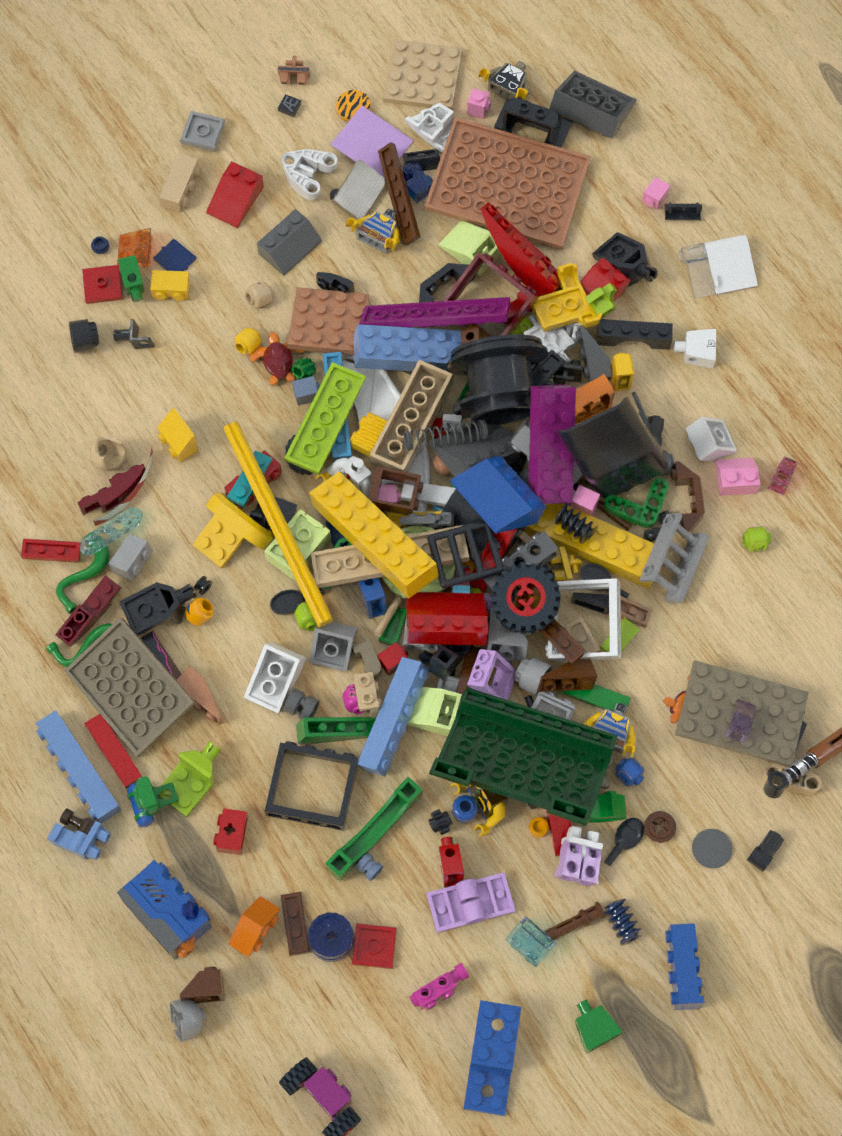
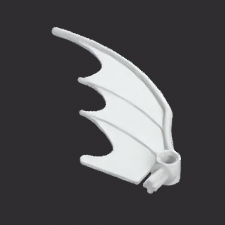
M346 355L347 359L354 361V355ZM343 360V367L366 376L365 383L354 403L359 423L361 418L366 416L368 412L388 420L401 393L390 379L387 371L355 368V364ZM424 440L408 472L421 475V482L430 484L429 452ZM383 479L381 485H386L388 483L403 485L404 483ZM419 503L418 511L414 510V512H425L427 504Z

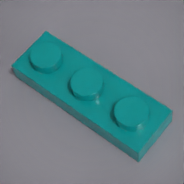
M255 450L253 454L264 475L272 463V458ZM242 471L227 497L228 500L245 508L254 492L244 471Z

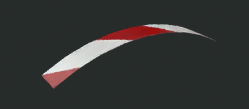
M152 446L146 470L135 489L115 509L94 520L95 526L119 513L136 496L151 466L153 457Z

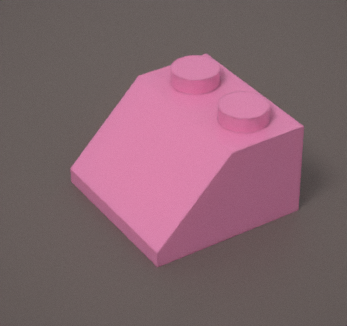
M753 458L715 460L719 496L757 494L760 487L758 467Z

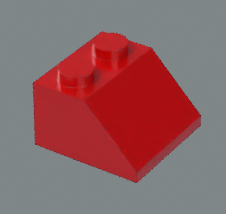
M603 257L591 267L580 281V284L588 296L595 289L603 288L611 283L617 289L613 297V301H616L624 294L631 280Z

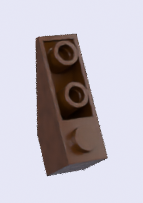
M579 659L574 665L567 662L541 676L537 692L593 689L597 673L591 659Z

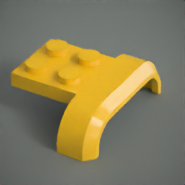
M568 263L558 266L557 272L561 290L540 296L532 307L543 332L578 322L580 326L583 325L586 329L598 325L601 320L602 313L596 314L585 299L587 295L580 284L576 264Z
M218 492L214 493L206 503V507L214 513V516L192 545L220 568H223L244 539L256 547L265 550L273 540V534L224 496V493Z

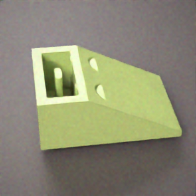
M460 221L438 244L439 247L462 264H470L478 252L482 254L488 253L494 258L493 262L501 255L488 230L465 221ZM483 263L476 274L481 276L489 266Z
M422 687L421 695L416 701L413 714L410 716L407 726L448 736L459 711L462 694L445 689Z

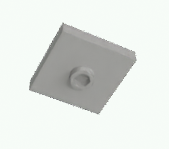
M191 111L180 140L181 144L215 152L225 125V119Z

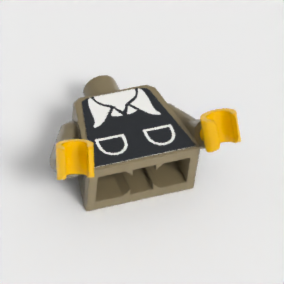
M518 61L515 66L505 63L503 66L492 70L480 69L478 77H483L484 82L488 80V91L503 99H520L521 97L523 100H526V97L530 94V82L527 80L528 74L524 71L526 65L523 62Z

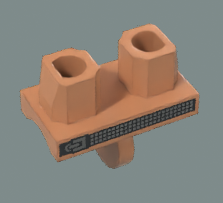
M293 55L292 60H286V66H278L281 84H290V77L297 76V84L306 85L308 77H310V68L297 67L303 66V61H297V56Z

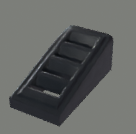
M573 592L571 603L607 614L609 610V594Z

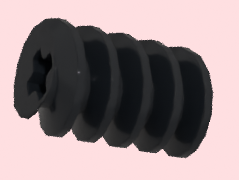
M566 503L557 514L555 524H562L561 529L563 530L568 528L567 533L569 535L574 533L573 538H580L579 543L583 544L594 535L598 526L592 529L593 522L591 521L586 524L587 517L579 519L581 513L578 512L574 515L575 508L573 507L568 510L569 503Z

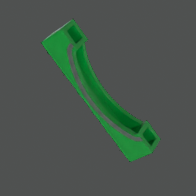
M407 777L394 790L391 797L371 820L326 861L325 868L341 882L362 857L422 797L423 789Z

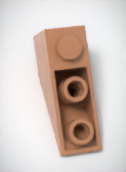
M189 666L177 679L178 683L196 702L193 708L197 711L201 709L205 712V717L212 723L216 721L218 724H221L220 715L204 677Z

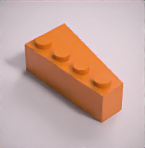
M605 374L576 390L575 425L612 408L615 391Z

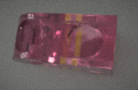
M784 456L768 489L784 495L798 462Z

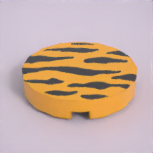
M346 91L337 99V114L342 120L350 121L361 106L371 111L370 99L361 91Z

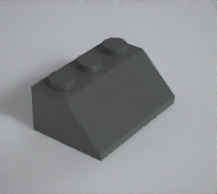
M294 209L257 242L258 254L284 276L318 246L322 239L310 221L298 210Z

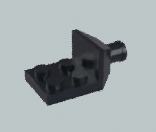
M619 232L615 233L592 253L595 260L599 261L604 257L630 279L628 287L638 283L643 278L652 282L657 277L658 271L656 268L651 267L644 244Z
M156 582L119 601L129 626L139 636L170 619L176 624H180L186 608L184 603L197 596L190 583L176 590L172 586Z

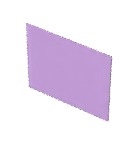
M361 106L334 139L331 146L355 162L360 158L385 178L378 150L392 142L396 145L400 159L414 140L364 106Z

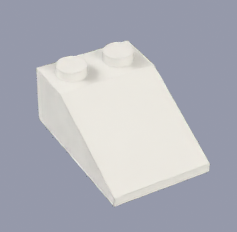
M273 642L265 644L244 698L276 713H280L301 673L306 657Z

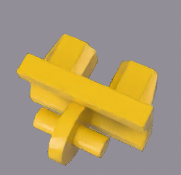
M565 546L559 547L560 554L550 561L551 566L561 565L562 568L553 571L554 580L571 581L573 579L571 569L573 574L579 573L578 567L582 565V561L575 559L574 554L569 555L570 561H568Z

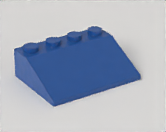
M501 456L487 458L450 481L495 534L537 524L546 508L540 498L533 493Z

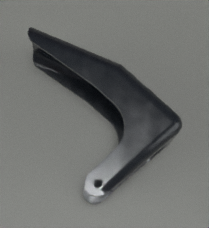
M633 392L632 396L639 409V413L627 396L618 405L566 430H557L558 435L584 477L595 491L600 494V497L604 499L609 495L617 496L630 491L638 485L645 484L650 479L663 474L668 467L667 460L636 392Z

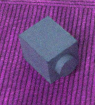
M314 376L292 381L297 405L313 401L320 387L319 382H315Z

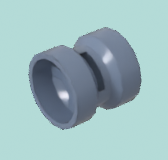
M367 853L357 863L355 868L359 872L365 873L366 878L372 881L384 866L380 862H375L373 856Z

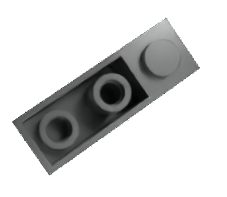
M583 325L577 327L578 331H575L577 342H580L581 345L579 355L580 359L584 360V378H587L588 382L603 374H605L606 378L612 377L609 357Z

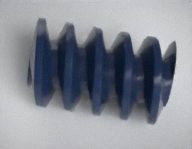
M625 898L617 900L604 908L607 909L605 916H611L608 922L615 923L612 927L613 931L620 930L616 934L617 938H623L620 941V945H626L642 936H638L641 928H634L637 920L630 921L634 914L626 913L630 906L622 905L626 901Z

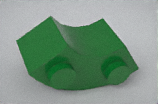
M605 791L604 794H598L589 823H603L626 819L625 795L616 794V791Z

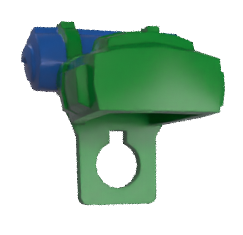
M147 776L139 778L136 783L131 784L127 789V796L135 814L134 819L139 827L151 825L154 822L153 815L159 809L179 800L173 783L153 787ZM168 789L172 792V797L169 800L158 799L163 790Z

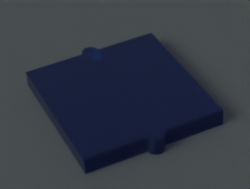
M172 239L165 247L163 246L162 250L153 257V260L166 271L188 270V267L197 259L195 255L175 239Z

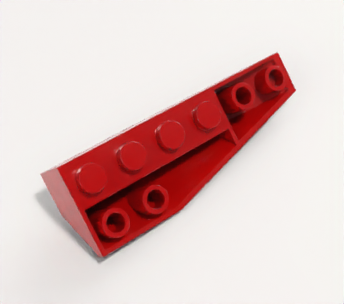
M488 202L480 209L487 228L497 248L515 275L522 280L526 287L529 285L537 291L535 295L538 297L554 292L560 284L558 269L552 265L550 258L546 255L544 256L538 248L498 212L494 205Z

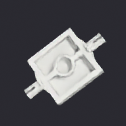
M535 314L530 315L528 319L534 326L525 331L523 335H532L540 338L542 344L548 348V352L554 350L566 361L565 363H568L570 359L565 354V351L573 348L575 342L563 327L543 332Z

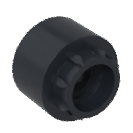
M88 319L69 322L74 353L91 351L94 346H98L99 336L94 321L88 322Z

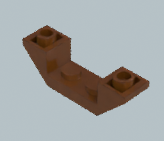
M675 461V467L671 471V479H675V486L688 485V494L692 496V502L690 503L691 513L682 514L679 524L691 533L703 519L705 513L701 479L680 461Z

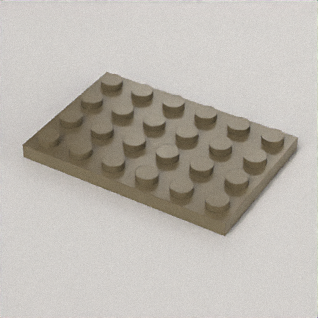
M121 617L64 670L136 757H140L196 704Z
M694 660L675 735L790 767L793 764L809 692Z

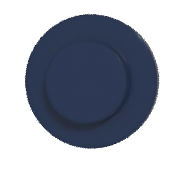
M98 236L93 239L91 248L96 254H104L109 250V242L106 238Z

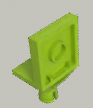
M210 741L200 753L197 750L180 752L178 755L180 763L162 784H174L179 800L170 805L185 817L191 814L215 784L212 762L220 754L221 750L216 745L213 746L214 744ZM168 789L163 790L159 797L163 800H169L172 797V792Z

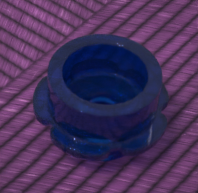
M189 899L182 906V915L185 916L186 920L197 918L199 905L197 902H192Z

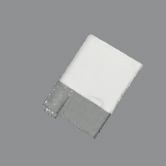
M746 235L681 247V251L678 253L680 262L687 265L694 299L758 286Z

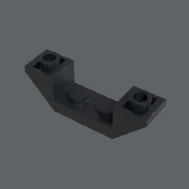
M447 263L420 284L419 302H435L431 295L438 290V287L443 283L447 284L452 277L458 281L469 264Z

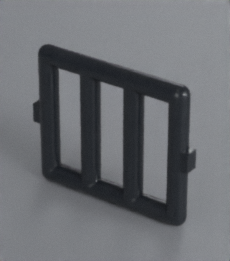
M485 521L427 536L432 555L431 559L437 564L438 580L441 588H448L498 575L504 571L499 552L501 550L499 541H496L494 531ZM484 528L496 566L484 570L474 531ZM464 533L467 535L477 571L465 575L455 536ZM445 538L448 539L458 577L447 580L436 543L437 540Z

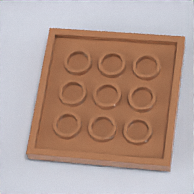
M297 287L287 349L324 353L341 352V354L354 355L353 334L360 323L364 307L369 304V294Z

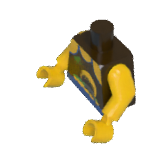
M457 783L450 785V787L455 785L458 787V792L454 793L455 795L464 792L466 786ZM471 785L467 787V790L471 797L477 801L478 809L486 821L485 824L476 825L474 830L482 829L481 834L478 836H485L490 833V827L493 828L505 817V806L508 797Z

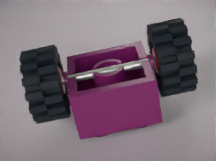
M305 1057L280 1079L279 1084L290 1096L301 1087H305L308 1093L329 1115L332 1122L322 1131L324 1136H346L361 1121V1118L350 1106L352 1104L351 1092L344 1084L339 1086L337 1076L330 1068L325 1070L324 1067H321L318 1070L308 1057Z

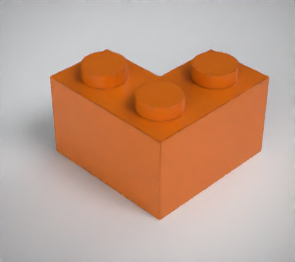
M260 896L242 914L228 945L247 957L254 951L257 953L263 945L262 937H265L270 928H274L279 921L277 915L281 908Z

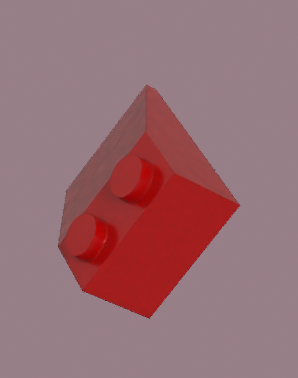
M231 161L219 181L206 214L238 228L264 188L263 176Z

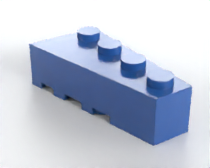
M670 924L668 930L665 931V941L669 943L670 951H667V963H671L668 979L669 984L673 985V992H670V1003L674 1005V1010L700 1009L705 1002L704 996L699 995L701 994L702 978L697 977V973L700 971L699 957L695 956V952H698L695 924Z

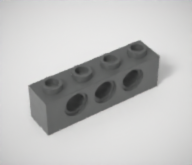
M543 531L532 536L531 541L526 545H520L513 555L504 557L502 562L504 570L510 569V566L516 564L519 560L525 561L527 565L534 563L541 568V566L543 567L560 552L547 533ZM533 549L541 550L537 556L531 555V551ZM501 574L483 578L491 591L495 585V580Z

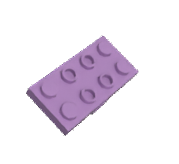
M504 872L477 880L467 879L458 882L454 886L426 893L437 933L515 913V907Z

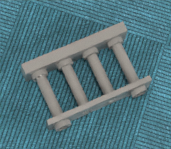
M681 513L667 514L664 518L660 532L640 577L641 582L656 581L667 590L664 600L668 603H683L709 539V536L705 533L691 534L679 524L682 518ZM675 532L688 541L685 550L672 541ZM669 548L681 557L678 567L665 557ZM662 565L674 573L671 583L658 574Z

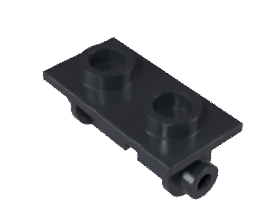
M671 202L664 204L665 220H701L702 204L698 202L696 204H672Z

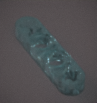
M135 507L129 508L84 536L80 543L81 552L85 555L95 554L137 527L141 523L143 516L141 510ZM130 515L133 516V517H134V516H137V519H135V518H131V519H130ZM120 523L124 528L117 530L114 528V524ZM103 532L107 533L109 535V538L101 539L99 537V534ZM86 543H87L88 545H90V544L93 543L92 548H91L90 546H87V547H86V546H85Z

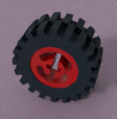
M524 562L518 566L514 564L510 566V569H505L501 572V576L497 577L495 585L492 587L491 602L496 618L500 620L505 628L508 627L510 631L521 632V634L530 632L533 634L537 633L538 630L545 629L548 624L554 621L559 611L561 595L557 581L554 580V576L546 571V568L542 566L540 568L534 563L527 565ZM528 585H531L539 591L540 603L535 609H531L530 607L534 604L535 597L529 598L527 603H525L524 599L518 600V604L525 608V610L521 611L513 605L511 601L512 593L517 587H521L522 589L519 590L517 598H522L525 593L529 597L534 596V592L527 588Z

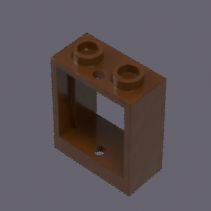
M376 466L368 499L382 511L408 516V514H413L414 510L418 511L420 500L417 499L418 493L422 494L424 483L421 482V475ZM382 480L413 485L410 505L406 506L378 500Z

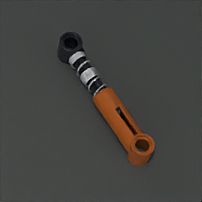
M842 727L809 749L806 755L791 764L790 768H785L781 772L774 771L770 773L763 788L765 794L773 799L781 797L784 790L792 784L794 779L798 780V777L805 775L807 771L811 770V767L818 768L842 752Z

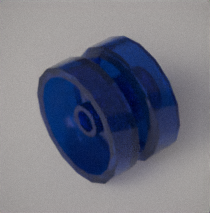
M327 912L319 915L312 921L308 930V940L311 950L317 958L325 962H337L344 959L353 947V930L350 922L344 916L338 913ZM330 934L332 935V937L335 935V937L331 940L327 937Z

